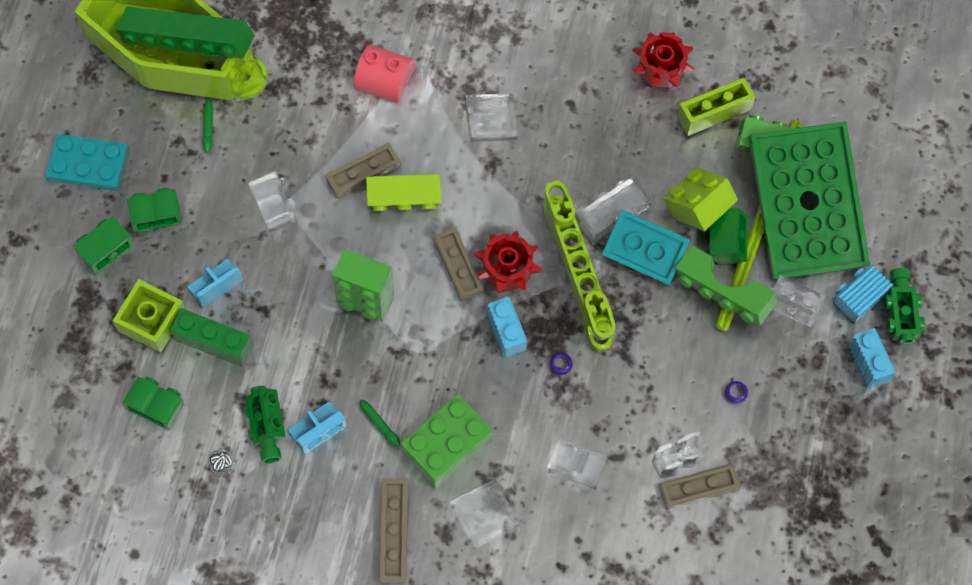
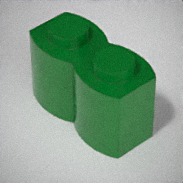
M161 188L152 194L136 193L127 199L131 226L135 233L171 227L182 223L175 189Z
M147 376L145 379L141 377L136 378L122 402L124 408L167 430L171 428L184 405L181 394L177 390L170 387L167 390L160 388L156 380Z

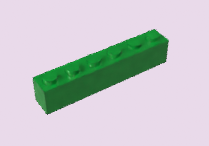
M126 7L115 28L121 40L130 46L140 45L147 48H163L168 51L195 52L207 56L218 55L229 59L233 57L244 59L255 36L245 20Z

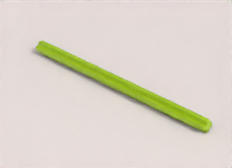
M793 119L790 121L788 128L802 127L803 124ZM760 205L748 235L747 261L738 263L730 287L744 286L764 233ZM721 308L715 327L719 330L727 331L735 311H727Z

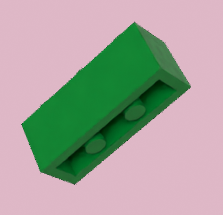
M183 308L180 309L170 329L175 341L243 367L253 347L249 334Z

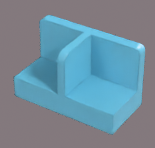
M226 259L212 270L205 266L206 274L187 286V288L199 305L204 308L242 282L243 278L240 269L237 266L234 267L229 259Z
M327 402L314 412L308 409L306 411L307 416L290 427L288 431L302 452L307 454L347 427L343 414L340 411L337 412L333 405Z

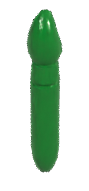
M207 100L204 105L202 144L205 153H208L213 145V104L210 100Z
M360 400V407L389 443L399 448L400 439L398 435L391 431L386 422L367 401Z

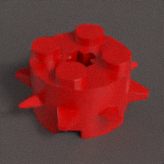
M650 32L647 34V39L643 43L642 48L632 49L635 54L640 56L639 64L633 69L634 73L640 74L641 79L651 84L652 87L667 89L674 86L678 87L685 71L695 70V68L687 63L688 55L693 51V47L684 46L682 39L676 36L674 32H661L658 36Z
M514 231L511 236L509 234L489 235L490 241L487 244V248L475 251L474 256L483 262V270L477 277L479 279L486 278L492 286L496 287L497 293L518 288L526 290V282L530 279L531 274L541 272V268L532 262L533 253L538 249V246H530L522 237L519 239L518 231Z

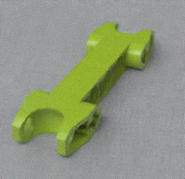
M561 181L549 182L545 188L543 211L550 233L556 240L581 311L583 327L591 346L595 350L600 352L610 349L616 325L609 302L605 294L602 293L575 217V207L566 186ZM552 188H559L563 192V197L558 194L550 196L549 191ZM571 240L574 241L576 245L568 246L565 244V242ZM575 262L582 263L584 267L578 269L575 268L572 264ZM587 284L592 287V290L584 291L580 286ZM594 335L600 340L608 338V341L605 344H598L594 340Z

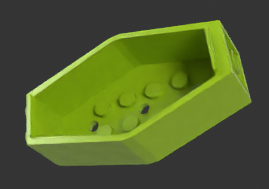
M82 0L74 11L84 36L136 81L149 89L232 101L235 95L242 91L247 75H251L255 69L251 45L244 59L234 57L229 59L218 55L207 56L195 52L166 51L163 48H147L140 45L130 46L121 40L120 35L115 30L126 7L223 18L202 0ZM214 64V67L212 69H207L206 65Z

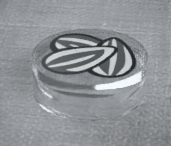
M218 449L209 456L208 465L213 474L226 476L233 471L235 460L228 450Z

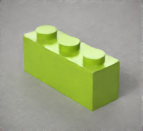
M741 78L680 103L677 118L686 135L690 136L750 111L755 96L745 78Z
M440 174L366 177L367 206H373V211L388 210L387 206L397 205V210H412V205L422 204V209H436V204H441Z

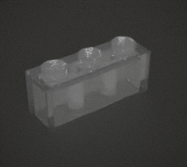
M635 176L628 180L623 179L615 186V189L609 193L607 191L601 193L595 202L590 205L585 204L577 210L575 217L579 229L591 246L612 233L622 209L638 216L650 208L652 196Z

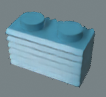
M871 265L866 270L863 267L859 269L852 277L854 279L853 282L849 285L847 283L842 284L835 292L837 296L833 303L854 323L880 302L885 294L889 292L890 288L893 287V284L874 265Z
M506 297L489 303L487 306V317H489L488 321H490L492 330H494L493 334L496 335L495 338L497 343H499V348H501L500 352L503 353L502 356L506 358L527 350L528 341L511 298Z
M872 328L855 334L848 348L853 353L852 357L857 362L856 366H859L858 370L862 371L861 375L866 380L867 388L872 389L890 382L896 371L876 329Z

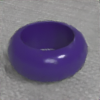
M556 353L550 359V368L557 375H565L573 367L572 358L566 353ZM565 359L568 362V366L565 369H558L554 365L555 360Z
M733 381L726 386L725 396L731 403L740 404L747 399L748 389L742 382ZM732 387H739L743 391V396L740 398L733 397L730 394V389Z

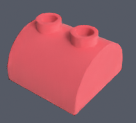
M368 45L358 62L354 87L365 93L399 103L417 65L416 60Z

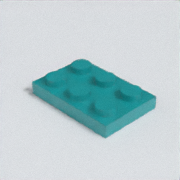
M57 133L45 177L47 181L118 191L129 150L128 144Z
M622 209L602 255L670 285L676 272L675 267L681 261L690 239Z

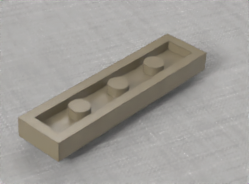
M382 479L380 583H407L408 479Z

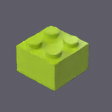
M696 167L681 182L672 187L670 192L663 197V200L674 220L706 231L738 201V198L728 178Z
M138 279L113 319V323L119 333L161 353L172 336L170 329L180 309H185L182 300Z

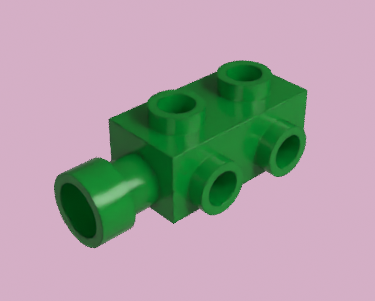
M896 268L890 271V281L894 287H891L884 296L885 309L889 310L887 331L891 333L892 341L909 344L917 341L921 332L925 331L924 317H919V309L922 308V295L917 294L916 287H909V282L911 281L910 270L908 268ZM898 303L903 305L901 309L898 308Z
M255 386L251 388V394L245 397L246 405L244 412L249 418L251 427L248 435L254 445L261 446L262 450L259 452L261 463L272 464L282 459L280 448L277 447L276 442L286 437L277 389Z

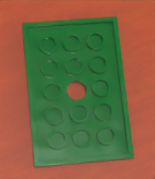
M847 121L750 134L749 140L772 280L871 266ZM804 192H811L817 196L818 205L814 210H806L801 206L800 197Z

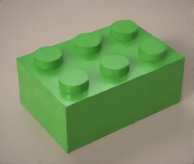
M344 249L332 274L336 302L344 310H356L370 320L379 319L383 321L394 297L392 267Z
M457 394L401 442V451L436 489L493 439V429Z

